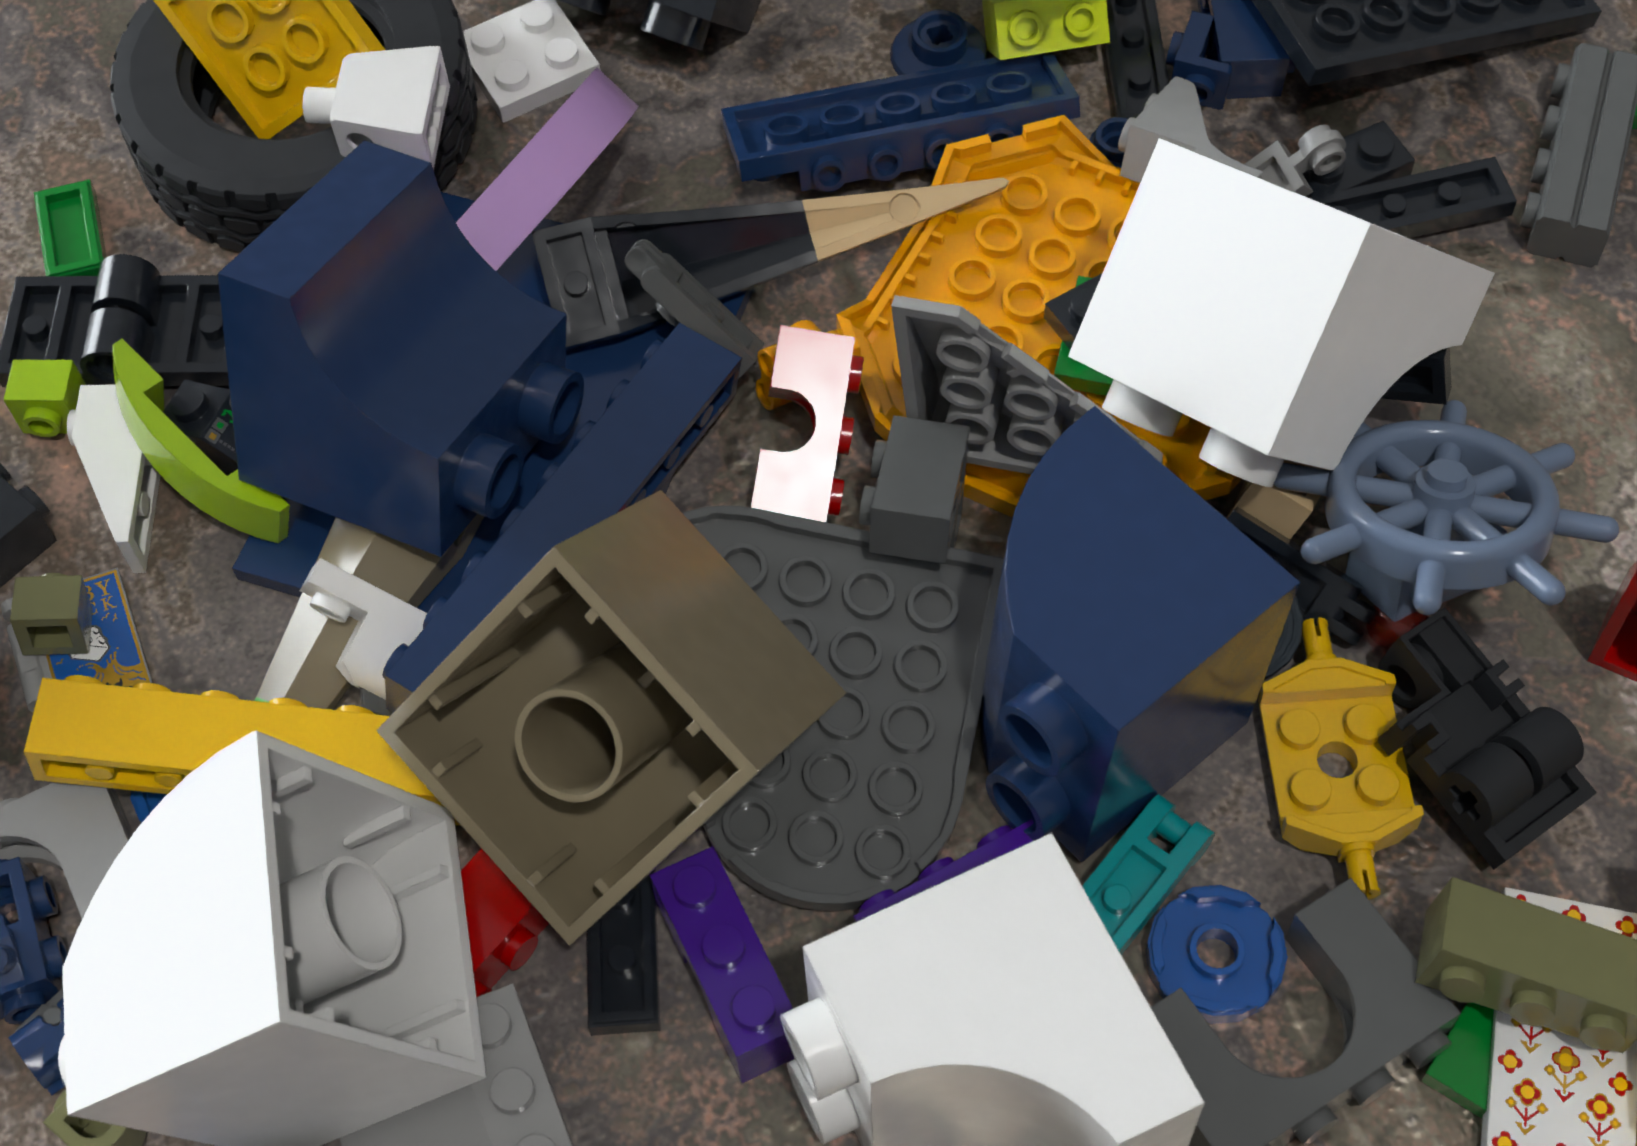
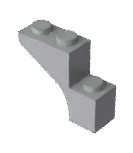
M1177 76L1159 94H1151L1144 110L1138 117H1130L1127 120L1119 138L1118 149L1124 152L1120 176L1141 183L1159 138L1260 179L1262 178L1263 171L1228 157L1210 142L1196 86L1192 82Z

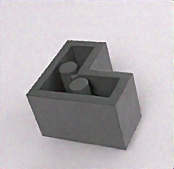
M893 416L888 440L877 439L874 446L871 478H878L877 484H874V486L865 485L861 500L859 524L870 525L869 552L942 564L947 563L950 547L955 548L962 517L970 426Z

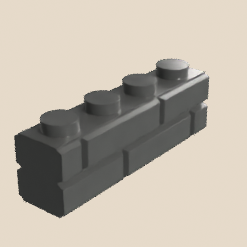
M1581 43L1579 46H1576L1570 65L1559 63L1550 97L1559 98L1560 102L1559 106L1549 105L1540 139L1550 141L1549 150L1539 148L1530 182L1541 184L1539 194L1529 192L1520 226L1530 229L1526 247L1530 254L1551 259L1563 257L1564 262L1591 268L1598 264L1610 236L1637 105V54L1618 50L1612 54L1609 53L1608 48Z

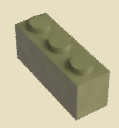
M1455 877L1449 880L1426 910L1416 983L1439 990L1444 996L1452 1000L1474 1002L1509 1014L1519 1023L1529 1026H1544L1579 1038L1584 1044L1594 1049L1614 1050L1623 1054L1637 1040V939Z

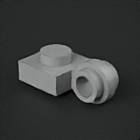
M1319 125L1307 131L1298 142L1300 150L1293 155L1290 154L1286 146L1277 140L1246 162L1245 165L1263 171L1261 179L1306 197L1313 191L1303 173L1307 170H1313L1316 175H1325L1337 169L1346 159V153L1344 152L1346 142L1339 131L1331 130L1328 125Z

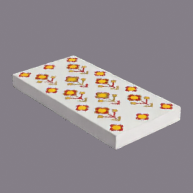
M1507 887L1501 892L1525 902L1637 939V913ZM1494 1010L1487 1111L1483 1114L1480 1146H1636L1637 1040L1623 1054L1614 1050H1598L1587 1046L1579 1038L1544 1026L1525 1025L1514 1020L1509 1014Z

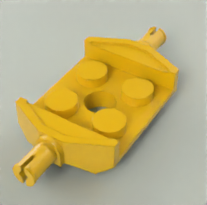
M1314 618L1303 621L1302 628L1306 652L1305 661L1264 682L1258 696L1281 834L1284 840L1302 851L1337 856L1338 863L1345 862L1348 879L1351 878L1360 890L1365 893L1368 900L1381 894L1373 860L1375 852L1395 845L1418 828L1424 815L1422 805H1414L1403 748L1398 749L1388 757L1378 743V738L1397 722L1392 693L1396 685L1395 674L1337 657L1332 651L1328 621L1325 618H1318L1317 626H1315ZM1326 753L1339 754L1350 762L1353 773L1344 778L1331 777L1321 770L1317 759Z

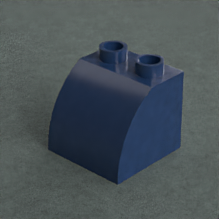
M1096 406L1087 411L1066 429L1043 455L1029 477L1015 508L1007 539L980 706L981 742L989 773L986 777L985 785L995 809L1012 829L1032 819L1034 824L1026 828L1024 832L1033 841L1052 833L1081 863L1135 819L1157 794L1163 795L1248 723L1300 584L1293 575Z

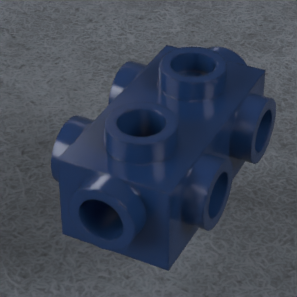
M20 857L10 860L0 859V1020L5 1019V1022L15 1025L22 1024L42 1004H46L62 989L60 978L63 977V966L68 955L62 938L59 935L50 937L46 917L58 913L57 901L52 886L45 875L36 877ZM12 911H17L19 920L18 922L11 923L5 916Z

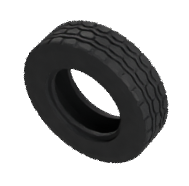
M147 0L145 3H142L128 22L127 30L123 31L114 54L115 61L111 66L110 90L112 93L110 97L116 121L143 183L155 203H158L161 210L179 226H185L188 232L211 244L215 242L222 248L242 252L345 158L340 154L332 127L311 135L283 140L251 138L223 128L212 120L214 107L223 91L153 0ZM349 0L385 50L440 46L450 84L434 165L435 178L441 192L457 172L458 164H461L472 142L471 134L475 131L478 111L476 103L478 99L473 72L458 12L452 0Z

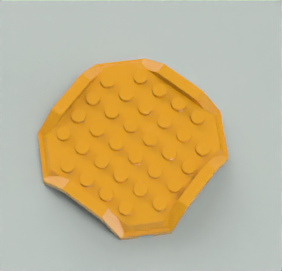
M1065 115L1023 125L1022 135L995 142L991 141L989 134L947 144L931 186L995 178L1010 180L1009 184L1002 191L913 225L866 299L836 314L839 335L855 337L853 355L864 357L859 390L875 432L885 441L888 440L893 416L907 417L891 309L895 295L962 306L980 319L983 325L1008 343H1013L1050 370L1049 373L1054 376L1062 339L1044 319L1045 303L1075 288L1078 276L1094 278L1103 273L1140 185L1139 182L1120 176L1121 168L1113 165ZM1074 390L1075 392H1080L1102 408L1106 396ZM1109 413L1123 427L1163 453V465L1205 501L1229 494L1242 480L1210 465L1199 457L1211 427L1182 414L1173 436L1169 437L1143 429ZM967 463L964 497L1013 518L1017 503L1031 474Z

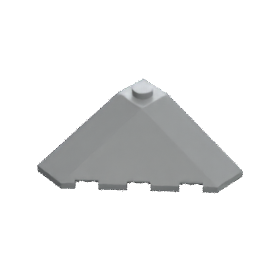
M898 295L894 296L891 309L906 416L915 419L970 426L967 463L1032 474L1043 455L1062 433L1087 411L1096 406L1163 464V453L1123 427L1113 416L1083 394L1075 392L1049 373L1050 370L1013 343H1008L983 325L980 319L962 306Z

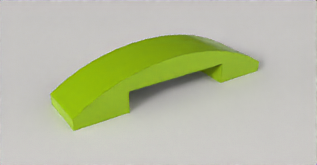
M123 338L112 344L114 380L121 413L139 449L165 481L200 510L238 531L275 543H280L287 538L290 505L280 495L239 480L238 469L226 476L163 413V378Z

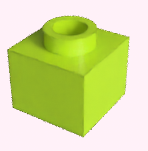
M13 360L3 400L23 433L40 437H53L57 434H67L68 414L70 410H76L80 385L86 384L73 360Z

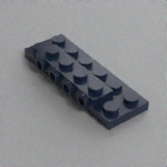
M1048 52L999 60L997 57L722 108L721 112L724 130L742 182L749 180L767 182L778 179L783 174L794 172L801 191L813 189L831 192L848 182L863 179L889 181L905 171L921 168L937 170L945 147L950 143L989 134L991 141L995 142L1022 135L1023 125L1060 115H1065L1068 119L1080 118V97L1054 54Z

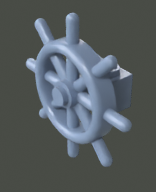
M1450 400L1447 402V405H1443L1440 420L1400 421L1373 429L1363 422L1347 447L1340 463L1333 471L1283 463L1273 486L1280 489L1326 496L1325 515L1331 530L1307 539L1301 546L1302 558L1309 564H1320L1349 552L1345 574L1357 581L1363 587L1361 593L1394 622L1418 612L1423 615H1432L1440 609L1441 604L1445 601L1473 590L1503 585L1514 580L1543 604L1553 606L1563 601L1566 589L1564 584L1542 567L1540 563L1547 556L1554 535L1608 543L1615 540L1619 534V525L1612 517L1560 508L1558 491L1549 474L1571 466L1575 460L1574 449L1569 444L1558 443L1530 454L1519 445L1502 436L1481 428L1466 425V406L1461 401ZM1384 472L1394 481L1374 478V476ZM1504 492L1512 500L1495 498L1493 496ZM1366 503L1390 508L1375 513ZM1502 526L1512 527V528H1517V529H1515L1514 531H1511V532L1507 533V530H1505Z

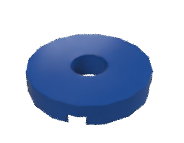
M1223 885L1190 888L1178 894L1177 899L1169 902L1154 917L1145 949L1149 977L1162 999L1182 988L1209 1024L1240 1022L1263 1010L1280 987L1288 958L1281 927L1274 917L1271 919L1268 913L1260 908L1261 903L1246 892ZM1207 939L1222 940L1233 950L1235 961L1225 968L1208 966L1200 959L1197 946Z

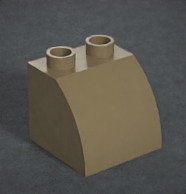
M660 490L555 545L376 731L570 946L837 703L846 692L665 493Z

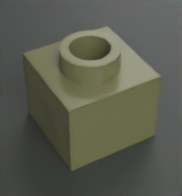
M46 573L41 576L15 577L10 622L22 655L89 653L93 609L82 575L67 576L61 573Z

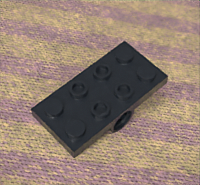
M117 254L111 255L101 262L98 276L16 277L0 344V385L7 387L13 360H73L86 385H113L115 380L112 344L123 338L163 378L164 386H180L184 380L212 386H229L218 275H160L158 269L152 263L141 257Z

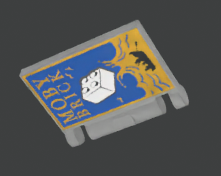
M118 568L83 578L93 609L89 653L22 655L11 624L8 625L9 641L26 704L30 712H34L42 678L64 680L71 675H83L95 678L105 685L133 687L138 683H153ZM13 597L6 599L0 605L3 618L9 622Z

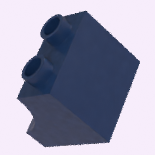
M364 140L218 272L239 480L442 557L477 514L490 519H496L504 513L519 486L526 455L540 439L552 444L562 442L571 431L578 417L584 395V379L581 373L565 368L567 314L539 302L516 288L480 256L460 231L441 195L432 163Z

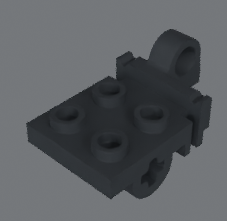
M1444 607L1399 637L1379 662L1378 669L1395 674L1396 685L1392 693V699L1405 708L1415 710L1400 719L1378 738V743L1388 757L1410 741L1413 743L1417 751L1406 761L1494 870L1597 792L1575 766L1583 758L1584 746L1574 724L1561 712L1550 707H1538L1530 712L1516 694L1525 686L1524 683L1517 678L1506 686L1499 676L1510 666L1504 659L1493 666Z

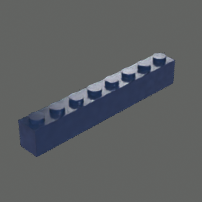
M680 322L664 341L656 339L646 351L640 365V370L631 381L623 379L615 387L608 400L606 411L598 421L589 420L582 426L573 442L572 452L562 464L554 462L546 469L537 485L536 495L525 508L516 506L509 513L501 527L499 539L488 552L480 550L473 556L465 568L461 585L448 599L442 596L432 605L424 619L423 630L410 646L405 643L401 644L391 654L382 675L385 679L386 709L394 713L555 545L658 492L736 395L742 357Z

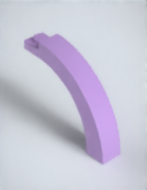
M598 68L587 77L456 222L472 247L495 271L499 269L552 210L638 109L639 106Z

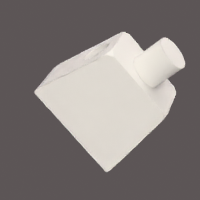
M426 46L351 53L342 60L336 88H305L303 94V115L307 123L331 124L340 154L344 157L365 140L430 162L434 170L450 89L440 46Z

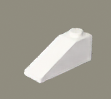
M115 384L80 385L76 410H70L67 417L69 442L77 449L113 538L132 572L146 573L161 475L150 464L132 437L121 413Z

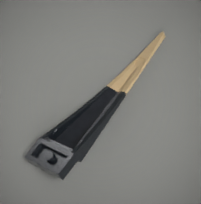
M995 178L796 201L593 216L532 231V236L550 306L567 314L566 351L620 337L626 338L667 322L657 310L656 300L643 289L641 280L625 264L626 254L638 240H649L662 253L671 255L720 301L1002 191L1009 184L1010 180Z

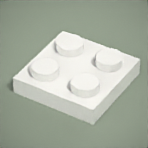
M533 0L463 31L474 80L503 123L576 91L596 68L600 70L599 62L555 0Z

